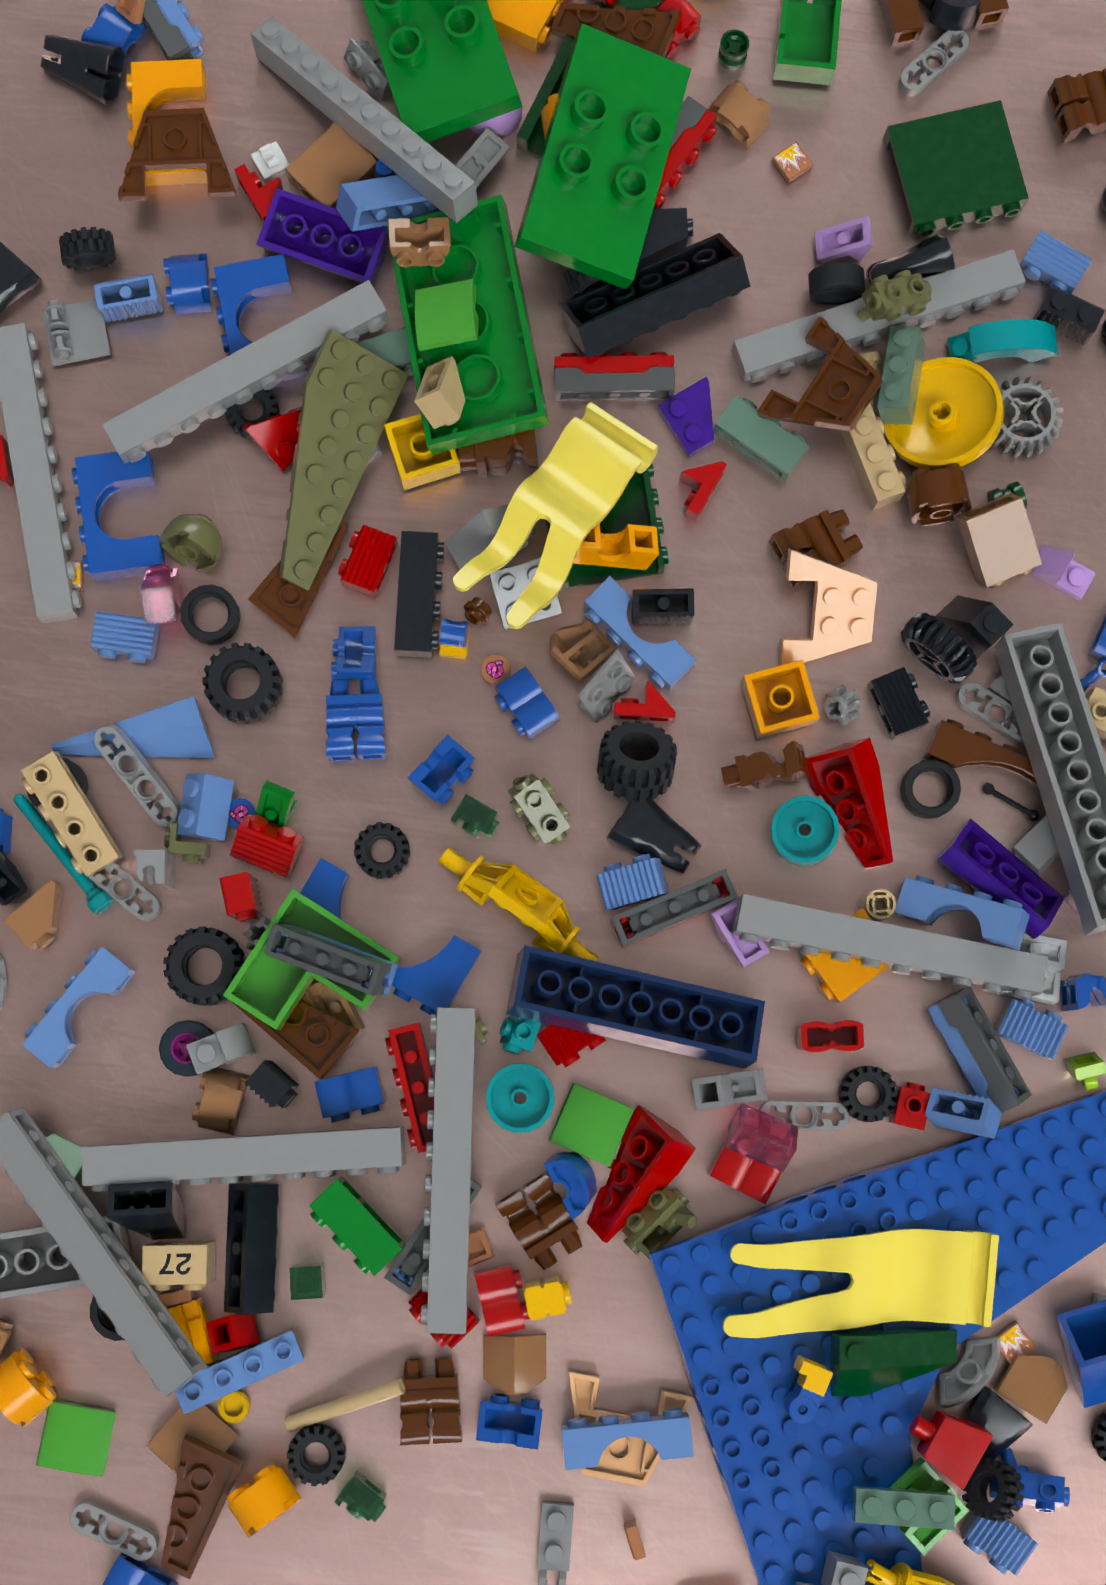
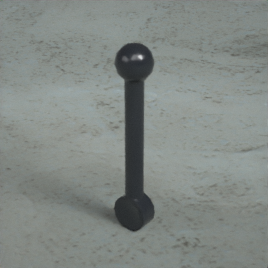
M985 783L982 786L981 790L984 795L995 796L1026 814L1030 821L1039 819V812L1037 810H1029L996 791L993 784Z

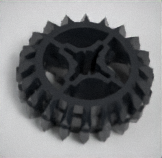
M917 613L905 624V628L900 632L902 642L912 653V656L933 672L935 676H939L944 681L960 684L972 674L973 669L977 666L976 655L973 649L967 645V641L963 640L960 634L956 633L952 627L947 626L943 620H938L933 615Z

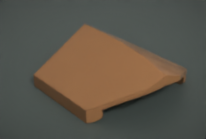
M589 620L583 621L581 624L562 627L550 636V654L578 681L593 675L618 649Z
M483 1334V1379L504 1395L519 1396L528 1393L546 1379V1334H500L488 1337V1334Z
M1016 1354L995 1391L1047 1424L1067 1391L1068 1385L1063 1366L1046 1355Z

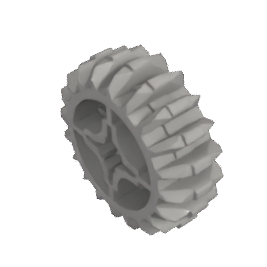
M1018 376L1013 379L1012 384L1008 380L1003 381L1000 391L1005 409L1004 413L1009 419V424L1007 427L1004 423L1002 424L993 447H997L1000 443L1003 444V454L1007 453L1010 448L1013 449L1014 457H1019L1022 450L1026 457H1030L1033 451L1040 454L1044 451V446L1050 447L1054 443L1053 438H1057L1060 435L1058 427L1063 425L1064 419L1058 416L1063 413V408L1055 406L1060 401L1059 397L1051 398L1049 396L1053 391L1052 387L1046 390L1041 388L1043 385L1042 380L1038 381L1036 385H1032L1031 376L1027 377L1024 383H1022ZM1017 397L1027 398L1031 401L1022 402ZM1038 408L1041 409L1044 416V427L1040 424L1042 421L1037 417L1036 412ZM1028 410H1031L1024 421L1020 420L1015 424L1021 413L1025 414ZM1020 431L1024 432L1028 436L1032 435L1033 437H1021L1015 435L1014 433Z

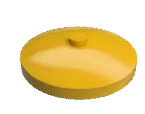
M941 357L922 362L913 425L884 424L886 438L889 444L892 445L894 452L904 461L915 467L938 470L954 463L959 464L960 467L984 454L996 440L1004 419L1002 394L993 376L983 367L972 361L956 357Z

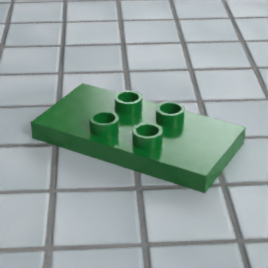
M362 0L401 122L427 143L523 107L487 0Z
M581 24L573 40L514 247L620 288L627 289L636 274L691 68Z
M502 195L479 200L478 206L457 223L449 218L451 246L449 253L445 256V262L441 266L432 267L427 265L403 268L396 263V258L392 255L417 392L427 367L453 356L465 397V404L460 419L450 426L443 425L434 429L420 410L426 445L432 454L550 425L507 205ZM442 211L410 219V221L415 224H422L428 218L448 216ZM387 225L386 227H387L388 238H389V225ZM473 279L477 287L475 310L479 317L478 340L419 351L415 327V290Z

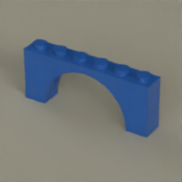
M320 858L300 893L342 920L341 900L350 875ZM454 935L446 947L433 958L415 966L397 968L392 986L396 988L393 994L407 1002L414 998L423 1003L420 1009L429 1015L437 1014V1007L450 1008L482 952Z

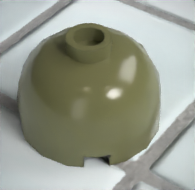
M182 514L169 522L159 538V541L163 540L161 546L163 551L170 558L187 567V561L197 564V571H210L214 568L222 550V537L217 527L208 516L203 514Z

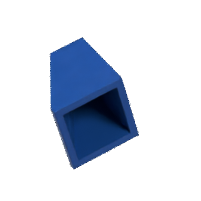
M1106 1300L1057 1314L1072 1382L1084 1408L1106 1402Z

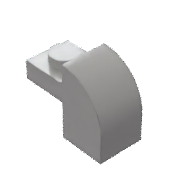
M245 1023L220 1030L213 1035L186 1045L197 1075L256 1054Z
M763 1068L692 1079L696 1110L768 1100Z

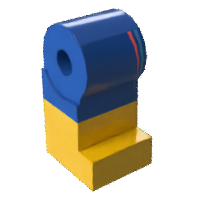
M442 619L439 641V655L441 657L467 660L471 631L467 621L458 622Z
M798 1355L793 1367L800 1374L793 1391L788 1393L784 1399V1409L796 1423L807 1424L816 1416L833 1372L822 1364Z

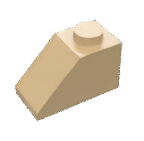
M453 356L427 367L414 400L434 429L456 423L461 417L465 404V397Z

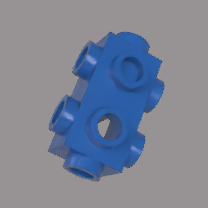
M1011 1448L1004 1450L1000 1454L1002 1461L1016 1468L1015 1472L1019 1473L1022 1477L1018 1482L1024 1484L1025 1490H1019V1494L1023 1495L1024 1499L1023 1501L1018 1500L1017 1505L1023 1508V1504L1035 1506L1036 1511L1053 1513L1055 1509H1059L1061 1506H1069L1070 1489L1065 1487V1477L1030 1473L1029 1467L1017 1465ZM997 1478L991 1480L989 1488L990 1497L995 1498L999 1489Z

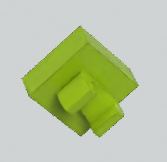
M1095 1052L1065 1059L1067 1071L1076 1080H1079L1080 1085H1084L1086 1091L1098 1088L1096 1076L1105 1074L1106 1067L1105 1062Z

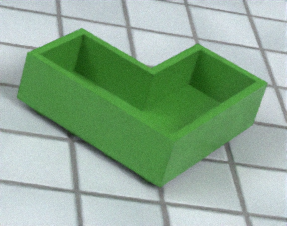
M292 889L223 996L275 1030L282 1029L314 978L362 1010L367 1011L377 995L371 996L264 954L273 924H293L398 964L401 958L300 892ZM282 936L280 945L283 944L286 936Z

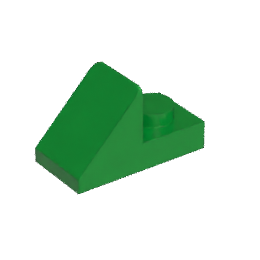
M267 780L262 787L255 815L264 817L269 824L287 827L297 804V800L294 799L295 792Z

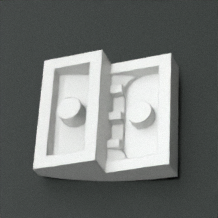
M1024 933L1019 951L1048 956L1043 993L1032 996L1030 1001L1053 1006L1058 1003L1061 973L1065 969L1066 940L1041 935L1032 939ZM1001 990V993H995L1013 997L1012 991Z

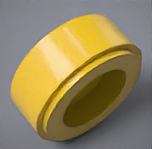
M237 1390L220 1398L218 1403L220 1416L229 1423L242 1421L251 1409L250 1398L242 1390Z

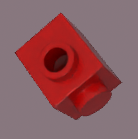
M907 1082L906 1087L897 1086L896 1092H898V1097L895 1099L897 1104L891 1110L889 1122L924 1131L927 1120L925 1111L931 1093L924 1092V1085Z
M232 1314L206 1322L212 1354L236 1351L260 1343L254 1314Z

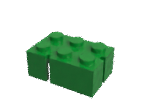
M780 0L773 80L831 86L836 70L842 0H812V3H807V0Z
M341 1176L309 1205L313 1210L310 1215L319 1226L324 1228L327 1225L335 1233L332 1239L343 1251H346L348 1248L357 1257L354 1263L363 1273L367 1275L371 1272L375 1276L404 1248L406 1243L366 1201L363 1204L358 1201L361 1195Z

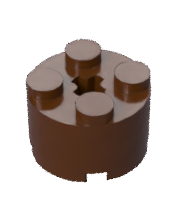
M948 464L942 467V469L930 471L929 468L915 470L912 472L913 478L905 484L911 520L914 524H916L917 520H920L922 526L954 521V514L972 509L965 474L960 469L959 464Z

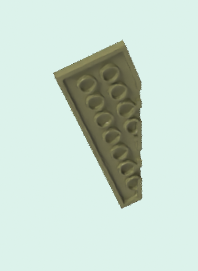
M334 330L327 332L302 388L303 403L298 424H300L298 443L295 444L289 491L291 492L290 507L287 509L286 515L288 523L286 538L283 540L279 571L281 579L305 591H309L383 432L384 425L387 423L409 376L406 372Z

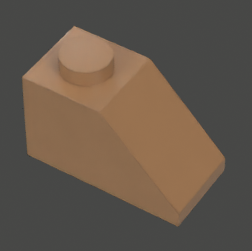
M51 879L4 920L27 948L34 950L45 948L54 940L53 934L59 930L62 885L58 881Z

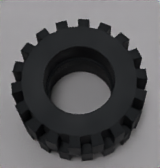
M232 643V648L226 649L225 646L220 648L221 653L218 656L213 654L210 657L212 663L210 666H205L204 672L206 677H202V684L205 686L204 693L209 703L221 716L235 723L240 721L242 724H249V720L258 722L261 721L260 717L264 714L268 717L272 713L271 708L273 706L277 708L279 704L278 697L279 695L282 696L283 688L281 687L283 679L273 658L259 646L253 647L251 643H244V646ZM242 668L256 670L260 675V685L252 696L245 699H235L229 696L226 685L232 673Z
M625 721L622 722L621 726L616 724L611 727V731L607 730L604 733L603 739H601L597 764L598 779L600 783L604 784V788L608 792L613 791V795L618 798L622 796L627 801L638 799L639 802H644L646 798L656 799L658 794L663 795L667 791V787L670 788L672 784L677 757L676 743H673V738L670 734H665L663 728H656L654 724L649 722L643 724L641 721H635V723Z
M202 926L198 927V929L190 928L185 930V934H179L174 938L176 942L168 946V956L164 957L163 964H166V970H163L164 977L168 978L169 982L167 984L169 988L176 992L175 995L192 1004L205 1006L217 1005L221 1001L225 1002L228 999L223 994L244 964L243 950L239 948L235 939L218 929ZM202 948L215 950L222 960L220 975L214 982L208 985L194 982L188 971L192 955Z

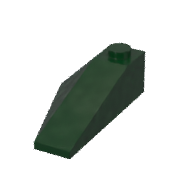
M888 1329L831 1331V1371L833 1372L831 1396H865L957 1363V1330Z

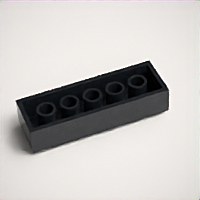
M718 233L638 268L634 281L627 289L606 282L559 303L568 334L588 359L600 356L606 350L617 345L627 344L633 338L642 334L654 332L660 326L669 322L681 320L687 314L696 310L711 307L721 299L738 295L742 290L751 286L743 255L721 233Z

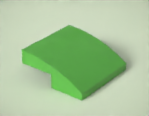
M473 279L415 290V327L419 351L478 340L479 317L475 310L477 287Z
M572 1083L549 1141L610 1167L634 1109Z
M55 1400L47 1408L36 1465L60 1471L103 1477L116 1416L115 1410L82 1406L81 1403Z
M922 1457L890 1487L892 1489L947 1492L955 1495V1525L969 1512L966 1505ZM897 1526L923 1556L950 1531L946 1529Z

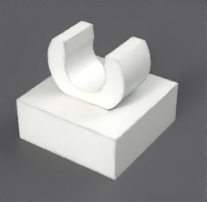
M277 141L272 144L268 143L251 154V158L265 183L284 175L286 168L290 165Z

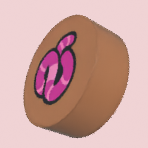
M498 654L488 656L481 665L482 678L492 686L503 682L511 675L509 661L504 656Z

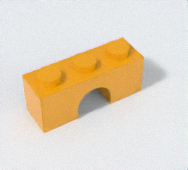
M599 523L584 539L573 564L647 570L659 555L657 527L628 524L621 532L604 534L600 533Z

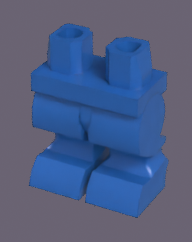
M376 679L360 680V694L349 695L348 680H332L330 695L326 696V733L328 735L326 757L328 761L356 760V747L352 739L355 728H357L359 735L357 739V755L360 760L387 759L386 744L382 737V734L385 732L383 697L379 693Z
M1084 973L1061 980V1012L1082 1009L1089 1003L1092 1007H1106V978L1104 976Z

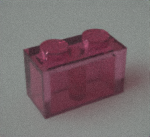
M168 565L154 566L151 570H147L140 588L145 624L176 622L183 603L178 568H169Z
M741 1103L728 1125L726 1148L784 1172L797 1150L798 1126Z

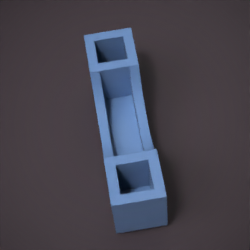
M609 576L584 601L585 616L594 625L600 623L607 630L605 633L607 638L616 646L621 644L629 652L627 657L637 667L643 665L650 672L648 675L649 679L658 688L661 689L664 686L669 691L694 667L696 660L675 639L666 643L655 644L639 638L630 628L627 619V610L630 605L631 596Z
M917 875L915 880L905 877L894 912L900 917L932 926L941 915L949 911H970L978 918L984 939L993 944L1020 950L1030 914L1022 909L1023 904L1004 899L1003 903L992 901L993 896L975 891L974 895L962 893L963 888L949 883H945L944 888L933 885L934 880Z
M108 948L94 949L84 961L86 967L80 974L75 973L70 977L64 986L67 989L60 999L54 998L44 1010L46 1016L40 1023H33L24 1035L27 1039L22 1046L49 1068H58L77 1045L71 1031V1018L77 1005L84 998L95 993L117 995L136 972Z
M681 1408L663 1410V1415L650 1416L649 1411L631 1413V1418L618 1419V1415L614 1414L603 1415L599 1417L597 1422H587L586 1418H573L567 1420L568 1425H561L565 1470L598 1467L600 1457L607 1446L615 1440L624 1437H637L647 1441L656 1449L661 1460L694 1457L690 1417L688 1412L682 1413Z

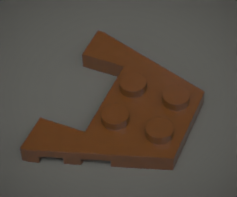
M204 108L144 110L133 143L130 162H127L124 171L123 184L118 190L120 202L147 200L146 171L207 168L208 195L210 198L236 197L234 184Z
M819 316L805 337L806 344L829 354L828 358L799 402L771 389L757 410L758 416L764 419L852 431L883 383L882 376L858 352H854L845 343V339L838 332L836 333L824 318Z

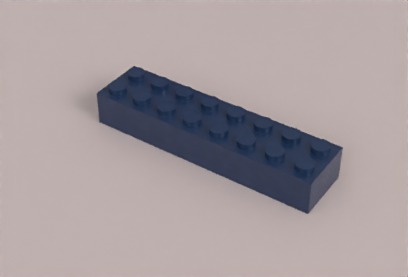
M524 945L516 957L506 1014L746 1069L757 1061L765 1001Z

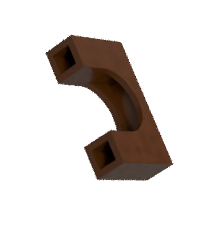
M879 0L891 47L919 41L924 24L917 0ZM979 0L981 5L974 21L975 28L1003 22L1009 9L1007 0Z

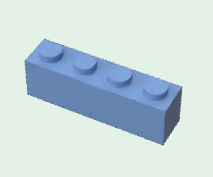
M399 175L341 184L336 209L352 232L389 225L388 219H413L441 211Z

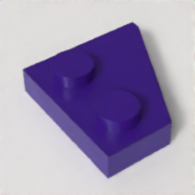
M707 377L657 406L658 411L688 458L713 444L714 431L710 387Z

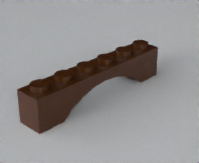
M942 720L936 725L922 757L927 760L936 759L945 762L953 769L977 765L999 767L1020 775L1038 788L1030 760L1020 755L1019 749L1008 744H1003V746L991 742L992 738L984 733L975 732L973 734L963 729V724L955 720Z

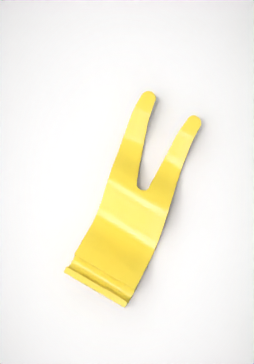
M590 402L586 406V412L582 419L574 417L567 424L543 464L517 488L495 537L481 554L471 559L454 575V587L461 592L467 591L487 575L504 567L521 549L535 523L539 519L547 520L551 526L536 573L528 587L518 597L506 615V623L510 628L520 629L524 627L536 613L549 605L557 596L588 533L608 515L634 473H643L651 465L657 454L658 446Z
M895 1229L849 1237L774 1244L737 1243L730 1250V1258L737 1264L767 1269L848 1273L851 1283L847 1289L792 1301L755 1313L729 1315L723 1321V1331L731 1337L764 1338L804 1332L852 1329L894 1321H923L960 1325L971 1323L983 1327H991L999 1235L970 1230Z

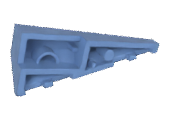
M194 696L113 723L125 732L144 758H216L198 700ZM98 729L51 744L53 751H58L61 756H103L94 744V736ZM113 733L106 734L107 737L104 739V742L106 744L113 743V739L116 738ZM124 746L117 748L118 750L113 752V755L116 756L126 748Z

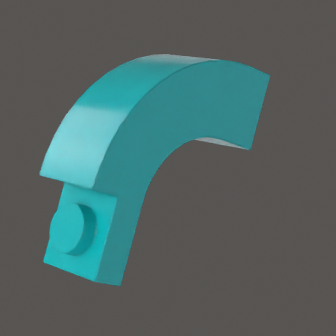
M1010 319L987 322L971 326L968 332L947 338L950 357L962 358L974 363L1000 357H1018L1032 363L1058 355L1055 326L1040 320Z

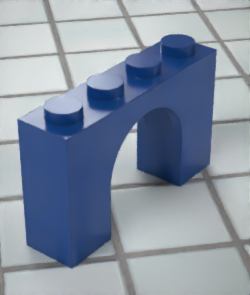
M284 254L213 267L215 278L210 279L214 297L219 296L221 306L216 307L219 325H225L226 334L221 335L225 353L230 352L231 355L253 343L240 332L241 316L251 303L262 298L292 293ZM307 365L301 373L294 376L289 374L280 379V382L307 377Z
M148 451L141 460L133 463L129 461L126 464L118 452L75 457L76 467L72 468V478L74 485L79 487V496L75 497L77 513L78 515L82 514L83 525L79 526V536L81 543L86 544L87 554L82 556L85 573H89L95 581L167 571L165 553L161 547L163 541H159V535L117 539L104 533L100 524L102 506L113 493L127 488L156 485L151 453Z

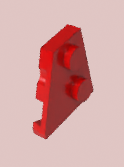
M302 406L289 410L286 414H276L268 417L267 420L255 424L248 423L242 427L282 471L294 459L295 444L298 443L300 424H298L299 413L302 411Z

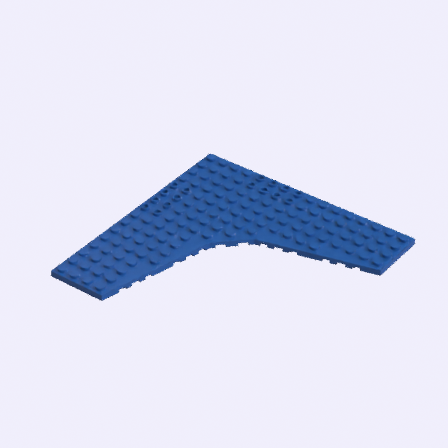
M1106 1089L999 1127L994 1139L976 1135L926 1154L889 1165L874 1167L762 1207L761 1210L730 1224L649 1253L676 1335L685 1373L724 1491L727 1494L742 1534L758 1585H796V1582L822 1585L820 1582L828 1550L857 1557L869 1569L872 1567L868 1566L866 1562L872 1559L889 1570L897 1563L904 1562L912 1570L922 1572L921 1552L897 1526L855 1523L852 1520L853 1486L890 1488L913 1465L909 1426L913 1418L920 1414L940 1369L865 1396H831L830 1380L814 1419L807 1424L796 1423L784 1409V1399L788 1393L793 1391L800 1374L793 1367L797 1356L800 1355L831 1370V1331L804 1332L764 1338H741L728 1336L723 1331V1321L729 1315L755 1313L792 1301L845 1290L851 1283L850 1275L841 1272L767 1269L737 1264L730 1258L732 1246L737 1243L774 1244L849 1237L895 1229L970 1230L999 1235L992 1310L993 1321L1106 1243ZM894 1321L844 1330L956 1329L958 1345L983 1328V1326L971 1323L960 1325L923 1321ZM865 1581V1585H874L869 1581Z

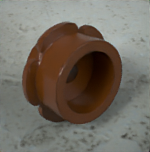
M474 597L464 605L465 617L469 622L474 625H479L480 623L488 624V618L492 614V609L484 600Z

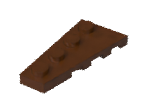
M561 3L552 24L551 33L564 39L567 35L574 38L581 24H585L665 58L682 14L681 10L671 9L670 12H659L655 8H644L642 11L627 10L626 7L614 6V9L599 8V5Z
M341 520L309 591H305L279 577L280 560L248 598V601L292 637L296 638L349 526Z
M302 1001L298 1002L282 1029L275 1030L232 1002L321 1080L362 1033V1031Z
M185 1435L161 1566L190 1579L244 1461L189 1435Z

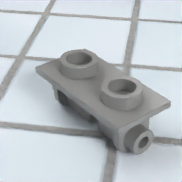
M351 38L344 59L348 66L362 79L366 87L381 101L386 88L391 90L383 64L375 65V63L380 61L381 57L370 46L368 41H363L362 39L355 41Z

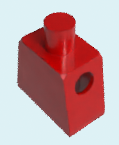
M940 1410L935 1413L931 1422L920 1415H916L909 1426V1432L921 1439L916 1450L962 1490L966 1487L993 1438V1435L981 1425Z

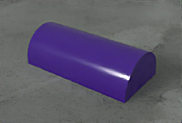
M277 188L256 244L264 249L284 254V256L360 283L370 280L371 284H373L382 267L389 238L387 227L385 226L352 232L337 209Z
M971 818L950 840L937 858L975 891L993 896L992 901L1003 903L1004 899L1023 904L1022 909L1030 914L1025 933L1032 939L1037 938L1049 927L1065 899Z

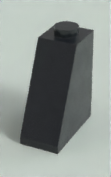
M687 208L653 209L637 269L687 247L688 237L693 236V219L687 218Z
M959 595L935 616L938 620H943L947 626L952 627L956 633L960 634L963 640L967 641V645L973 649L977 659L1014 625L992 602Z
M173 1182L108 1186L107 1218L152 1240L184 1238L185 1207Z

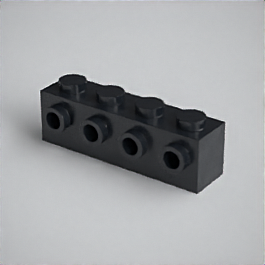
M401 532L394 644L396 656L432 658L433 649H438L439 631H434V620H440L441 601H436V590H442L443 572H437L438 560H444V542H439L438 533Z
M229 1183L224 1312L240 1315L274 1313L276 1236L278 1233L277 1207L279 1202L278 1184Z

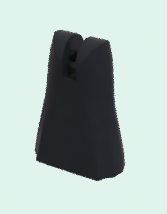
M45 35L43 48L62 56L58 58L42 55L40 67L73 84L107 106L112 104L118 97L125 59L122 47L58 35Z
M936 234L894 257L872 263L866 270V277L871 282L881 275H887L889 280L893 279L896 274L904 270H910L911 275L954 270L955 263L951 246L947 237Z
M0 242L1 314L10 305L42 282V279L2 242Z
M646 798L644 802L632 799L606 838L639 854H650L651 858H660L662 865L681 873L686 871L690 862L678 852L673 851L675 845L693 856H696L701 848V844L688 831L673 820L654 800Z
M984 1386L974 1397L964 1417V1420L981 1425L993 1435L981 1458L982 1460H985V1458L996 1459L1033 1426L1026 1417L987 1386Z

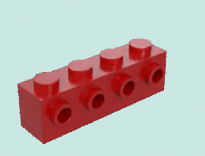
M418 1022L388 1030L389 1037L385 1038L388 1055H394L397 1068H393L392 1071L396 1087L402 1086L404 1098L400 1099L403 1116H409L412 1129L407 1130L411 1148L417 1147L418 1153L426 1152L427 1142H433V1129H427L428 1110H434V1097L428 1096L429 1078L434 1077L421 1024Z

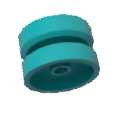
M808 795L793 797L783 803L774 814L771 826L772 844L779 856L790 864L802 867L816 865L825 860L835 848L840 832L838 817L831 806L820 798ZM802 825L806 829L811 828L809 835L803 836L800 834L799 831Z
M525 1063L511 1064L499 1070L490 1080L486 1091V1107L492 1120L501 1128L514 1133L530 1132L542 1126L551 1115L554 1106V1089L548 1077L538 1068ZM517 1092H523L526 1095L524 1103L517 1104L515 1102L514 1096Z

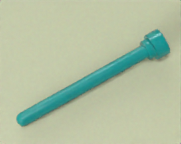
M21 793L16 794L13 799L14 803L87 895L86 900L88 901L87 906L94 915H98L113 904L114 899L105 890L103 891L100 887L97 888L84 873L79 874L71 862L72 855L66 848L61 846L54 832L29 800Z

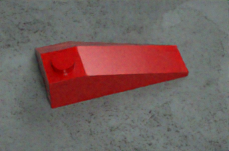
M870 737L844 743L806 757L809 770L808 779L811 788L817 797L821 795L824 801L831 806L838 817V822L846 832L845 839L863 866L869 868L892 863L893 855L880 766Z
M638 1105L621 1139L616 1159H613L610 1167L608 1166L611 1169L606 1185L599 1189L587 1224L603 1242L608 1243L626 1225V1220L631 1214L639 1213L648 1204V1199L653 1192L657 1190L662 1191L681 1172L696 1148L677 1129Z

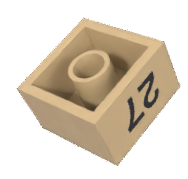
M216 1240L152 1241L145 1244L142 1249V1275L154 1291L171 1290V1287H176V1285H183V1290H202L203 1287H207L209 1282L216 1279Z

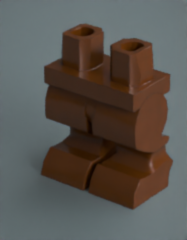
M1106 68L1102 71L1089 72L1083 76L1080 73L1076 77L1066 75L1056 78L1047 93L1054 116H1057L1055 120L1062 143L1064 144L1075 139L1083 128H1087L1092 135L1106 131Z
M527 430L507 435L505 438L499 437L458 448L461 470H477L479 477H488L487 472L494 475L508 474L517 457H521L524 460V468L528 473L533 474L538 470L535 430Z
M843 509L832 513L825 510L819 513V515L810 517L801 523H796L790 529L784 528L774 533L769 540L780 564H785L783 567L785 574L788 548L795 551H808L806 555L840 568L847 565L851 558L863 548L856 534L843 540L839 530L848 527L850 524L849 518ZM790 581L795 592L806 586L809 582Z
M796 741L788 743L782 750L785 757L783 764H780L773 756L766 752L753 753L748 757L745 755L735 757L736 764L721 767L725 786H730V788L743 787L753 791L760 789L759 784L769 785L776 779L781 782H800L802 778L809 776L803 745Z
M547 1172L522 1186L528 1198L534 1201L535 1209L538 1212L537 1215L528 1207L527 1200L520 1188L495 1203V1207L500 1214L508 1218L509 1227L530 1259L534 1258L543 1270L558 1262L550 1249L557 1242L561 1241L568 1255L582 1247L579 1234L576 1231L578 1226L571 1219L560 1194L555 1192L554 1185Z
M452 1357L435 1358V1375H423V1359H406L404 1376L401 1377L405 1385V1394L400 1395V1419L403 1424L400 1431V1446L430 1444L431 1432L430 1426H427V1419L431 1410L434 1419V1426L432 1428L433 1444L462 1442V1425L458 1424V1418L461 1415L459 1376L455 1374Z

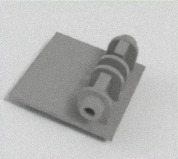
M96 299L67 305H60L59 300H51L48 302V307L42 309L52 366L111 355L105 321L98 310Z
M541 558L505 567L489 574L504 630L510 628L506 623L507 613L532 581ZM558 595L527 623L562 614Z
M618 650L615 651L578 695L580 700L577 704L578 707L586 713L588 711L595 722H598L602 716L610 712L613 703L622 693L630 688L635 678Z

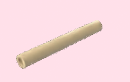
M398 1378L286 1416V1428L289 1432L405 1394V1385L402 1379Z

